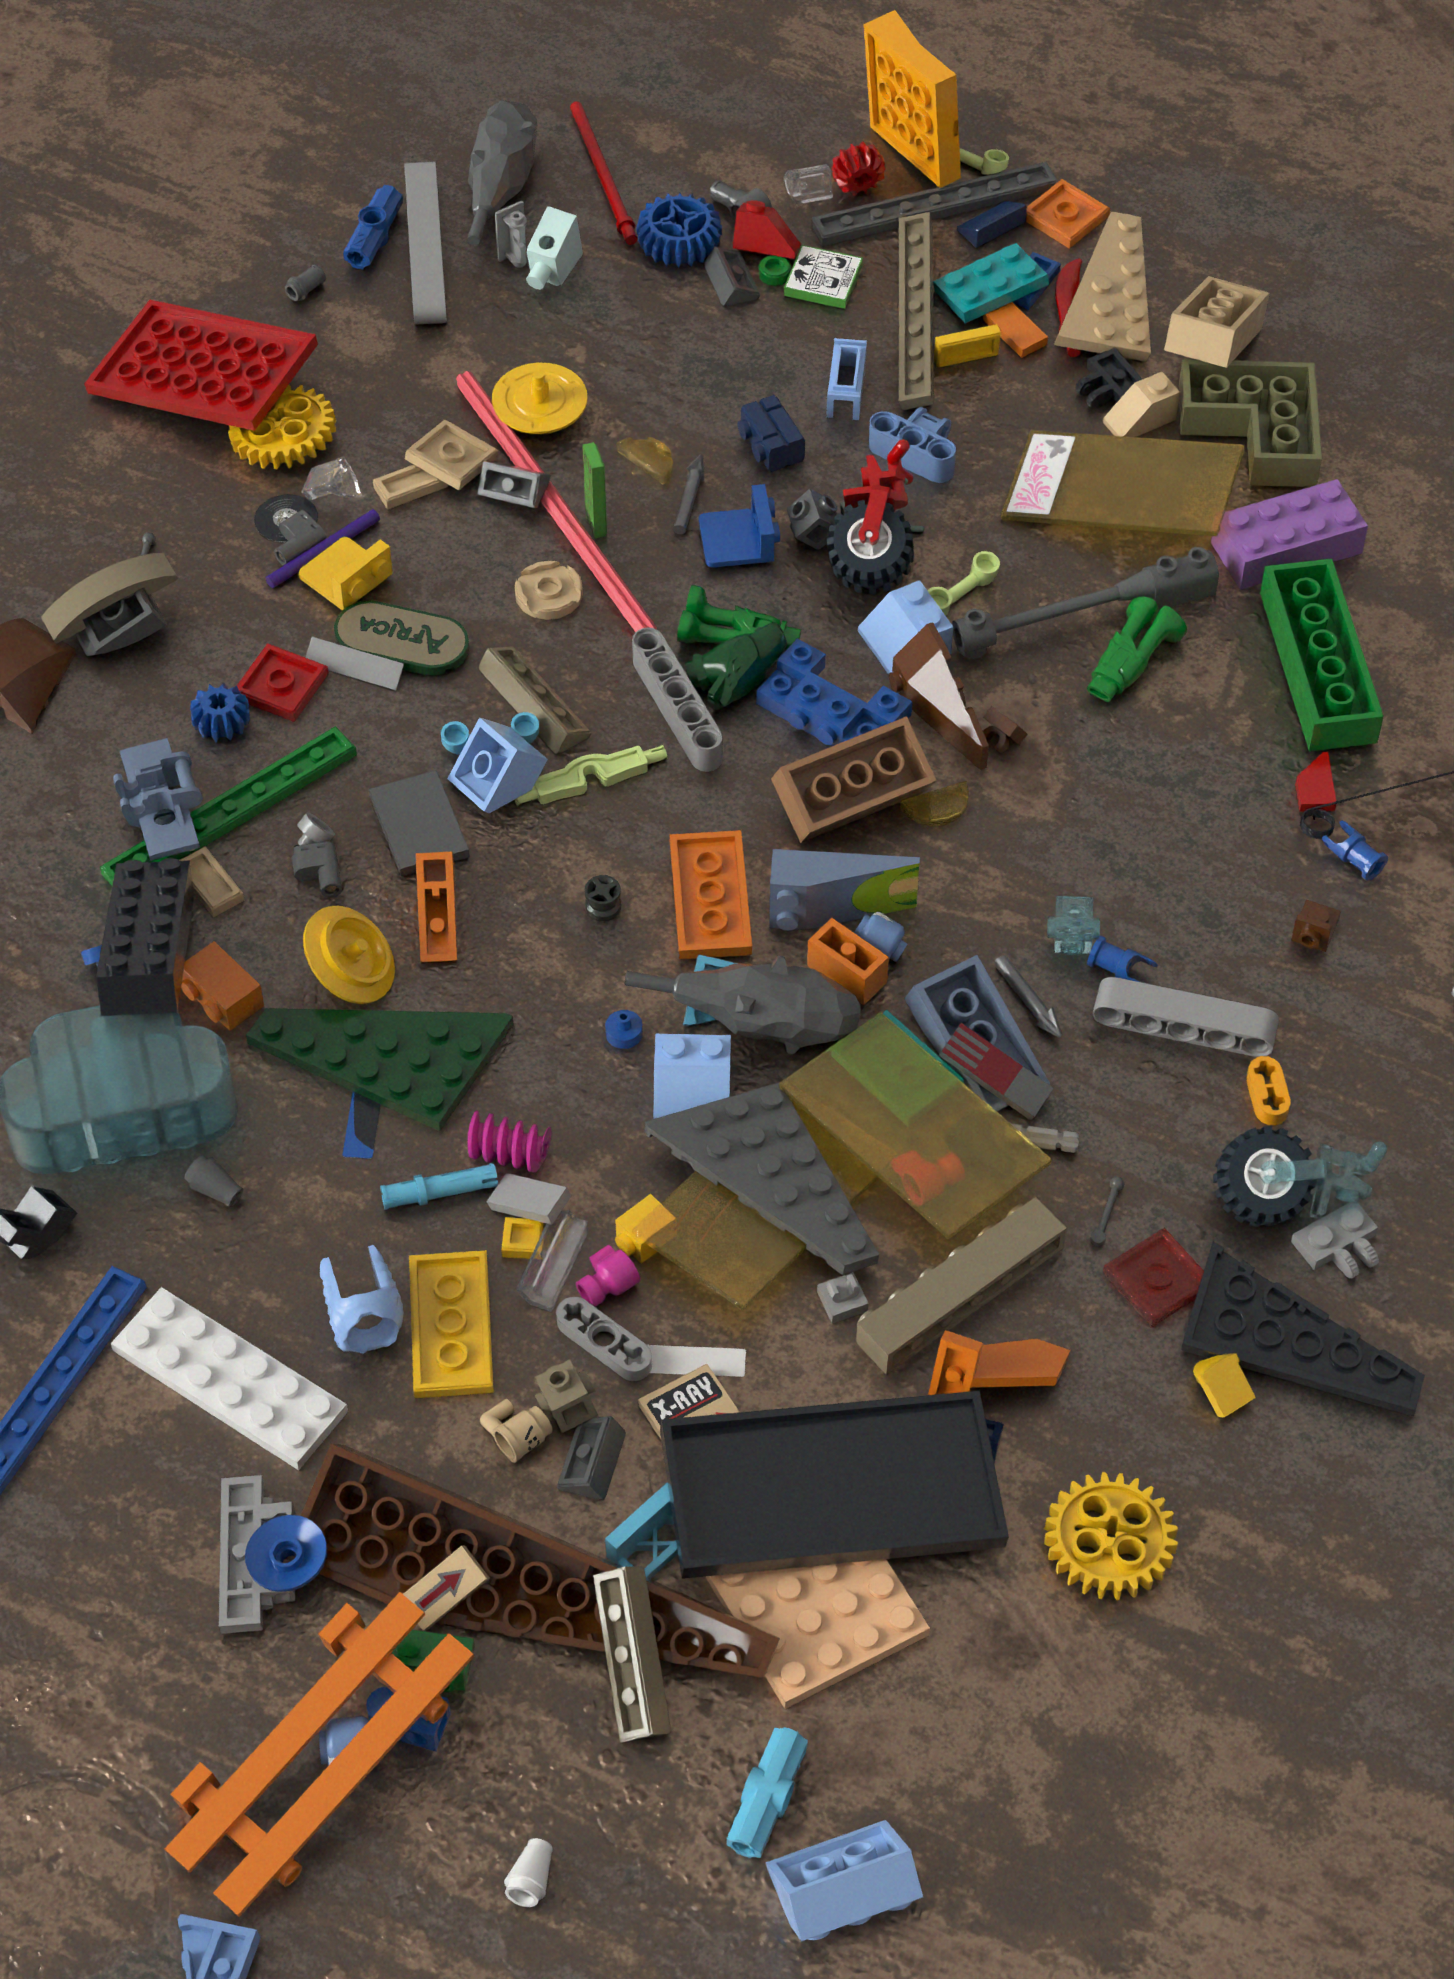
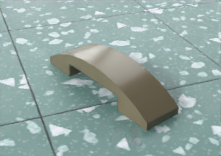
M153 553L130 558L108 566L70 588L46 610L41 618L54 642L58 644L86 629L83 619L142 588L145 589L147 595H150L177 581L178 577L164 553Z

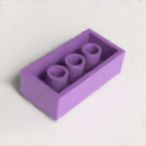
M1338 479L1215 515L1211 544L1241 590L1262 584L1265 566L1331 558L1335 562L1362 554L1368 525Z

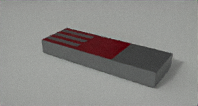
M963 1023L957 1027L939 1054L944 1060L1029 1120L1036 1116L1054 1089Z

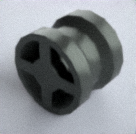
M598 875L592 877L586 883L585 909L592 919L608 921L618 916L621 911V887L615 878L608 875Z

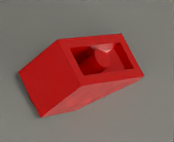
M755 200L743 203L736 212L733 249L795 259L801 248V243L775 208L766 207L764 202Z

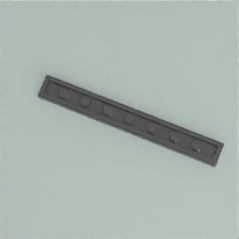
M1042 162L946 185L942 188H933L812 217L811 226L823 247L898 229L899 218L930 212L932 220L1001 204L1005 201H1014L1043 194L1058 183L1048 163Z

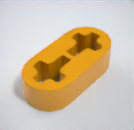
M1268 1056L1257 1057L1250 1062L1246 1077L1255 1115L1264 1124H1282L1288 1117L1291 1105L1282 1067L1274 1058ZM1264 1071L1266 1076H1270L1269 1084H1265L1263 1075L1258 1074V1072ZM1268 1097H1272L1273 1105L1279 1107L1278 1110H1272V1107L1267 1105Z

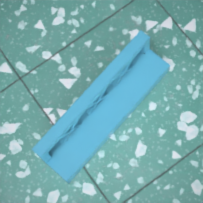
M668 1483L662 1486L605 1538L606 1557L611 1562L622 1567L633 1566L626 1559L635 1551H653V1561L644 1568L645 1575L649 1579L656 1575L678 1554L676 1540L657 1541V1531L664 1525H674ZM653 1536V1541H647L650 1537ZM657 1551H663V1552L657 1557Z

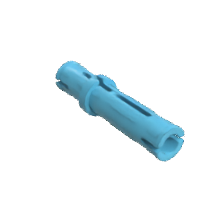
M489 1163V1165L424 1178L422 1174L415 1175L413 1177L414 1180L380 1185V1190L383 1194L381 1196L384 1209L387 1210L417 1202L419 1206L427 1205V1200L491 1187L496 1188L498 1180L496 1179L497 1173L494 1163Z

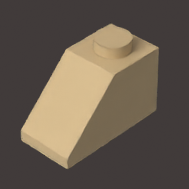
M1161 371L1135 382L1106 414L1103 423L1120 443L1128 441L1175 421L1180 391Z

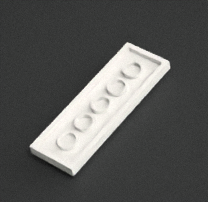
M162 1287L111 1342L113 1352L297 1470H300L348 1413L346 1403Z

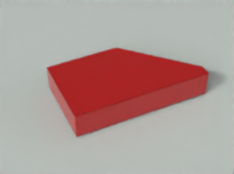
M1328 752L1321 753L1296 777L1295 786L1299 812L1336 802ZM1336 804L1322 807L1319 809L1325 811H1335Z

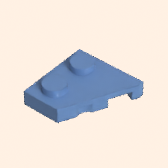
M184 1914L179 1915L178 1926L182 1931L184 1950L181 1952L182 1966L186 1972V1979H246L261 1939L256 1929Z

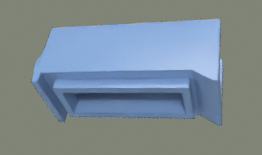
M834 338L827 392L826 418H833L834 400L853 401V420H859L866 368L867 341ZM840 366L855 367L853 386L837 385Z

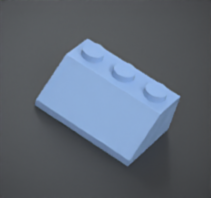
M886 1820L766 1862L768 1872L788 1922L801 1941L822 1939L829 1935L831 1930L845 1925L863 1924L873 1915L887 1910H902L908 1907L912 1901L923 1898L911 1849Z

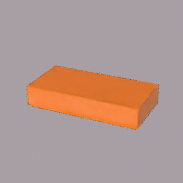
M1013 302L983 315V321L988 326L998 325L1001 331L1000 337L1021 358L1048 344V336Z

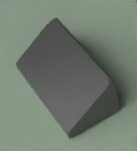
M714 247L705 260L704 267L723 306H730L758 299L760 297L759 291L741 253Z
M483 461L478 495L537 508L549 484L551 475L498 462Z
M612 1416L593 1417L576 1426L557 1484V1488L560 1491L593 1499L606 1498L626 1435L625 1429Z

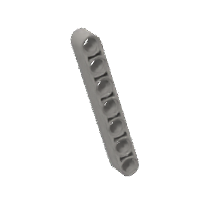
M436 161L404 163L414 324L447 323Z

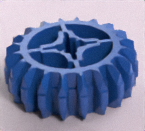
M681 192L678 196L673 197L667 193L665 199L656 197L654 203H646V208L640 211L637 224L638 242L640 248H643L645 251V255L652 256L654 262L663 260L665 266L675 263L678 268L681 264L687 263L692 267L694 261L703 263L704 258L709 256L713 248L719 247L722 235L721 218L719 212L715 211L713 204H707L704 198L695 199L693 193L688 197L682 196Z

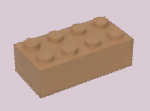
M907 716L782 766L771 778L800 843L924 793L937 781Z

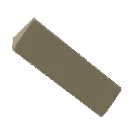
M513 646L487 648L480 662L479 670L518 713L529 712L537 717L539 721L538 736L553 753H562L591 736L590 730Z
M630 1566L593 1575L620 1742H628L669 1734L671 1728L645 1570L642 1566Z

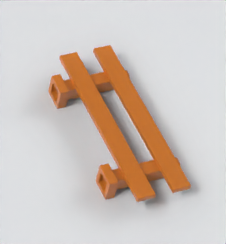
M401 1592L396 1595L365 1630L366 1625L359 1612L348 1603L318 1633L324 1646L336 1657L343 1651L345 1652L219 1790L217 1788L221 1785L220 1782L200 1762L171 1793L177 1804L191 1817L198 1810V1813L165 1847V1850L186 1870L191 1873L225 1835L247 1854L242 1862L213 1892L238 1917L247 1910L274 1879L284 1887L289 1886L296 1880L302 1871V1866L294 1859V1856L420 1717L433 1724L444 1715L449 1704L442 1699L440 1694L475 1657L469 1649L450 1633L447 1634L414 1672L391 1652L425 1616V1613ZM372 1674L394 1694L268 1833L264 1832L245 1815L246 1811Z

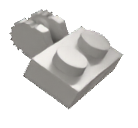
M1356 1200L1293 1233L1291 1243L1314 1270L1333 1261L1346 1277L1352 1279L1359 1274V1266L1348 1252L1351 1249L1368 1268L1377 1265L1379 1262L1376 1251L1368 1242L1369 1239L1377 1235L1378 1226Z

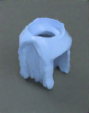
M374 1245L368 1246L377 1286L375 1291L341 1298L329 1257L323 1258L320 1263V1277L324 1285L323 1295L325 1303L328 1305L329 1324L335 1333L334 1341L342 1351L364 1354L369 1350L389 1347L396 1341L398 1331L402 1326L404 1311L401 1296L396 1288V1282L392 1279V1273L384 1262L380 1251ZM372 1314L382 1318L378 1325L370 1329L354 1327L364 1316Z

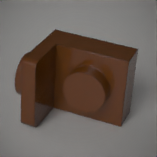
M1306 900L1301 913L1297 915L1291 941L1300 943L1307 948H1315L1326 952L1338 924L1341 911Z

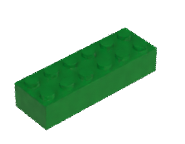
M1332 558L1265 566L1260 595L1308 750L1316 751L1378 743L1384 716Z

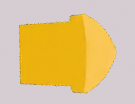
M1236 1353L1218 1355L1201 1360L1196 1363L1193 1369L1194 1376L1198 1383L1201 1384L1217 1417H1226L1256 1398L1238 1364L1240 1359Z

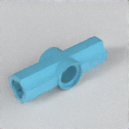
M787 1727L774 1728L758 1767L754 1766L747 1778L741 1796L742 1805L727 1837V1846L735 1850L737 1854L747 1858H761L777 1818H782L788 1807L795 1784L793 1780L808 1747V1740L795 1730Z

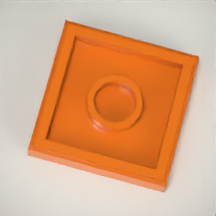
M1061 179L1027 206L1026 222L1070 249L1109 217L1111 208Z

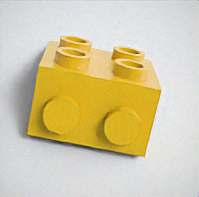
M342 537L299 570V578L343 611L393 574L390 546L380 539L365 550L349 537Z

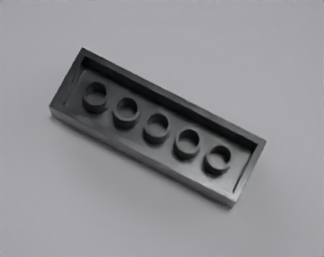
M173 858L164 859L160 862L129 860L116 864L96 974L101 1016L178 1013L194 901L190 860L179 861Z

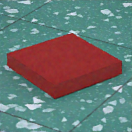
M267 643L239 681L237 687L241 694L246 696L249 705L295 722L328 676V666Z

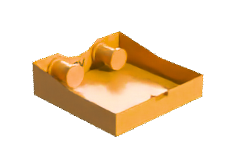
M896 10L865 23L864 38L870 127L939 188L961 179L956 74L920 45Z

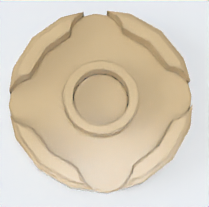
M556 561L537 562L526 567L521 572L518 580L516 579L514 585L516 603L522 611L534 618L544 620L559 619L571 614L580 605L583 597L582 581L579 574L574 568L568 565L567 568L560 566V563Z

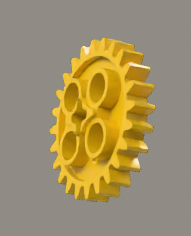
M289 384L255 431L229 425L230 430H228L234 452H239L241 460L248 458L250 465L260 461L261 468L263 469L269 463H273L274 469H278L281 463H286L287 467L291 468L294 460L304 464L305 456L308 455L316 458V449L326 450L325 442H332V433L336 432V418L330 400L325 401L323 393L316 395L314 388L304 392L303 385H300L294 391L291 390Z
M1102 1472L1100 1482L1095 1483L1088 1474L1085 1477L1083 1488L1075 1481H1072L1070 1494L1064 1491L1059 1492L1057 1501L1059 1504L1051 1503L1049 1510L1051 1517H1046L1044 1529L1048 1532L1045 1533L1044 1545L1051 1546L1048 1552V1559L1059 1560L1056 1566V1573L1061 1574L1069 1571L1068 1585L1071 1586L1080 1580L1083 1582L1082 1593L1086 1594L1093 1586L1097 1588L1099 1599L1104 1597L1106 1590H1112L1115 1599L1120 1600L1122 1589H1127L1134 1598L1137 1596L1138 1584L1150 1591L1153 1584L1152 1577L1162 1581L1165 1574L1164 1568H1171L1174 1558L1171 1554L1176 1553L1178 1544L1174 1540L1177 1535L1178 1526L1170 1525L1174 1513L1173 1511H1162L1166 1499L1162 1497L1152 1500L1154 1488L1150 1486L1140 1491L1138 1489V1478H1135L1130 1485L1124 1484L1123 1473L1118 1474L1115 1482H1110L1106 1472ZM1089 1510H1094L1099 1512L1102 1516L1091 1517L1088 1516L1085 1512ZM1136 1518L1139 1519L1142 1522V1524L1133 1525L1127 1522L1125 1519ZM1107 1534H1113L1115 1537H1108ZM1083 1546H1089L1093 1548L1096 1552L1092 1554H1087L1082 1552L1079 1548ZM1130 1554L1137 1558V1560L1126 1561L1119 1555Z

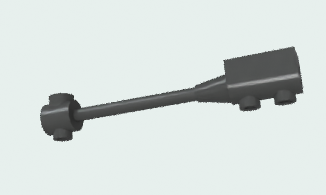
M1194 547L1184 557L1174 559L1171 556H1162L1157 560V564L1144 567L1141 572L1115 584L1114 587L992 620L987 611L971 609L966 612L964 618L952 621L953 639L958 651L964 657L978 659L986 653L987 647L996 644L997 633L1115 600L1128 601L1136 597H1149L1156 601L1158 611L1164 605L1173 607L1216 595L1219 580L1218 565L1210 550Z

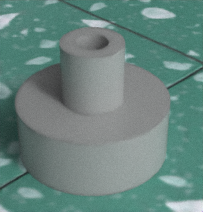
M308 812L297 824L304 833L298 840L299 845L330 842L335 835L334 831L324 821Z

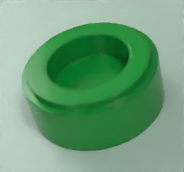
M771 255L760 261L759 278L763 283L771 286L786 283L791 272L790 262L786 258Z

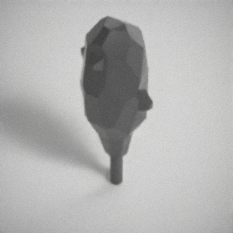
M501 100L488 109L486 116L479 123L477 138L471 153L468 183L473 191L472 210L474 214V220L467 238V242L470 245L476 246L479 244L486 220L493 217L495 212L499 211L509 199L521 191L534 164L537 118L528 106L523 103Z
M777 956L772 964H732L716 970L680 973L675 979L626 971L624 982L626 986L672 993L675 1001L709 1014L724 1024L735 1035L754 1039H769L784 1043L789 1054H794L803 1046L849 1038L856 1033L860 1017V1003L854 994L815 969L799 966L787 967L785 957Z

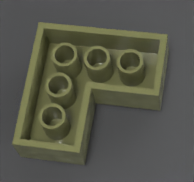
M1182 359L1178 387L1180 391L1181 435L1247 437L1250 485L1312 487L1317 485L1322 452L1315 363L1233 360L1225 368L1197 359Z

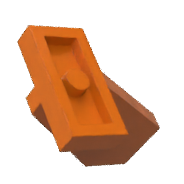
M945 1330L940 1340L928 1395L970 1392L973 1387L1056 1386L1068 1361L1070 1350L1040 1339L983 1345L982 1342Z

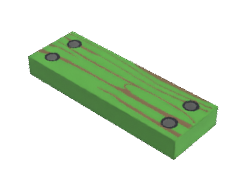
M592 442L583 444L585 511L594 538H600L607 534L605 465L597 445Z

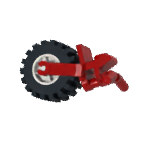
M905 439L899 440L887 455L889 471H881L874 455H866L867 467H861L863 487L843 490L845 515L843 516L838 513L834 518L835 525H830L828 530L827 547L834 574L837 579L842 577V583L847 588L853 584L855 592L863 593L864 589H869V594H877L876 589L883 588L884 592L891 590L890 584L894 582L898 586L903 582L902 574L908 576L911 570L910 563L914 562V543L909 521H905L904 514L900 510L895 511L908 505V497L904 487L905 478L908 479L905 485H909L913 481L912 473L905 469L901 463V459L910 448L909 442Z

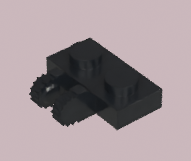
M1113 348L1087 360V369L1091 374L1080 379L1076 384L1075 390L1083 396L1089 393L1086 403L1095 409L1106 405L1111 398L1117 403L1135 382L1142 380V378L1119 351Z

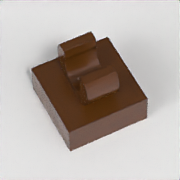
M992 706L983 717L992 725L983 730L987 742L989 743L995 735L1000 736L999 742L994 747L1000 753L1008 749L1010 739L1020 745L1028 735L1020 726Z

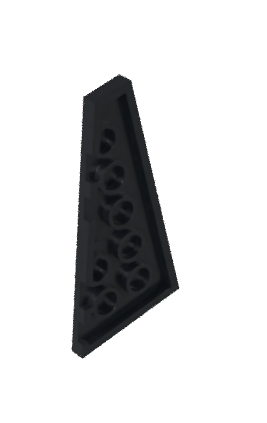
M1214 1241L1212 1242L1182 1343V1351L1207 1358L1236 1353L1240 1359L1238 1364L1242 1368L1414 1417L1425 1377L1424 1374L1386 1350H1378L1361 1339V1334L1350 1327L1345 1329L1329 1319L1330 1315L1282 1284L1269 1281L1255 1272V1267L1244 1260L1239 1262L1225 1253V1248Z

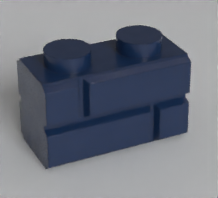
M772 395L761 399L760 402L754 401L742 406L738 430L743 440L749 439L751 442L752 452L757 462L763 461L771 472L785 468L787 464L791 466L803 462L805 459V439L777 396Z

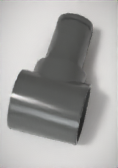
M721 180L715 181L710 188V198L727 206L734 222L736 221L737 210L747 201H761L766 204V207L772 208L769 197L758 188H754L749 192L742 189L736 190Z

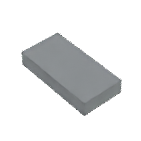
M506 1173L486 1202L493 1211L552 1225L570 1199L571 1194L568 1188Z

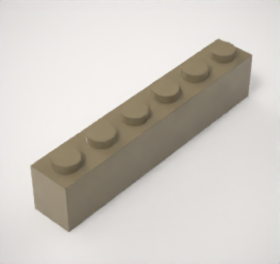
M1037 1197L1025 1205L1022 1203L1016 1205L1010 1210L1005 1219L996 1225L990 1224L979 1233L977 1239L967 1246L960 1245L950 1253L948 1259L937 1267H928L922 1272L916 1282L907 1288L901 1287L897 1289L888 1301L878 1309L871 1308L867 1310L858 1320L856 1343L886 1375L942 1336L945 1330L949 1331L1064 1248L1067 1227Z

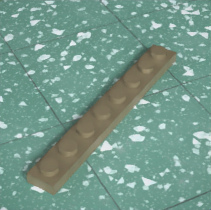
M930 212L899 218V404L902 410L934 404L933 221Z

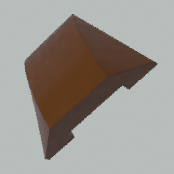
M24 618L13 619L0 624V707L4 709L8 720L32 734L37 726L36 720L42 709L46 710L49 704L48 698L55 685L60 684L76 651L75 648L63 641L56 644L50 633Z

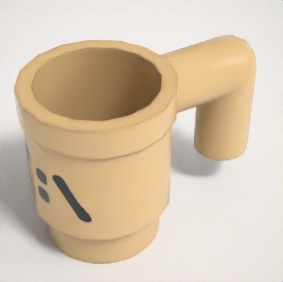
M504 1399L485 1412L480 1418V1423L494 1437L502 1453L510 1461L516 1463L528 1452L545 1441V1437L553 1432L547 1416L537 1406L532 1407L528 1411L522 1410L505 1423H502L503 1419L515 1412L512 1403L508 1399Z

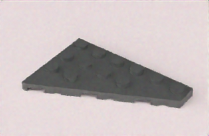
M780 1082L645 1122L644 1131L647 1137L655 1136L672 1148L671 1154L682 1161L690 1163L695 1171L716 1186L721 1183L739 1196L738 1201L747 1208L756 1210L760 1217L781 1232L789 1231L807 1244L806 1249L815 1256L824 1258L829 1266L842 1275L878 1263V1251Z

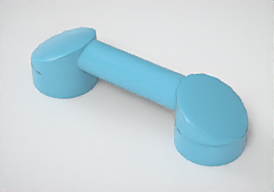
M521 712L513 717L511 728L530 744L539 734V721L532 713ZM457 721L449 722L441 730V742L448 751L458 755L462 752L471 734H469L465 724Z

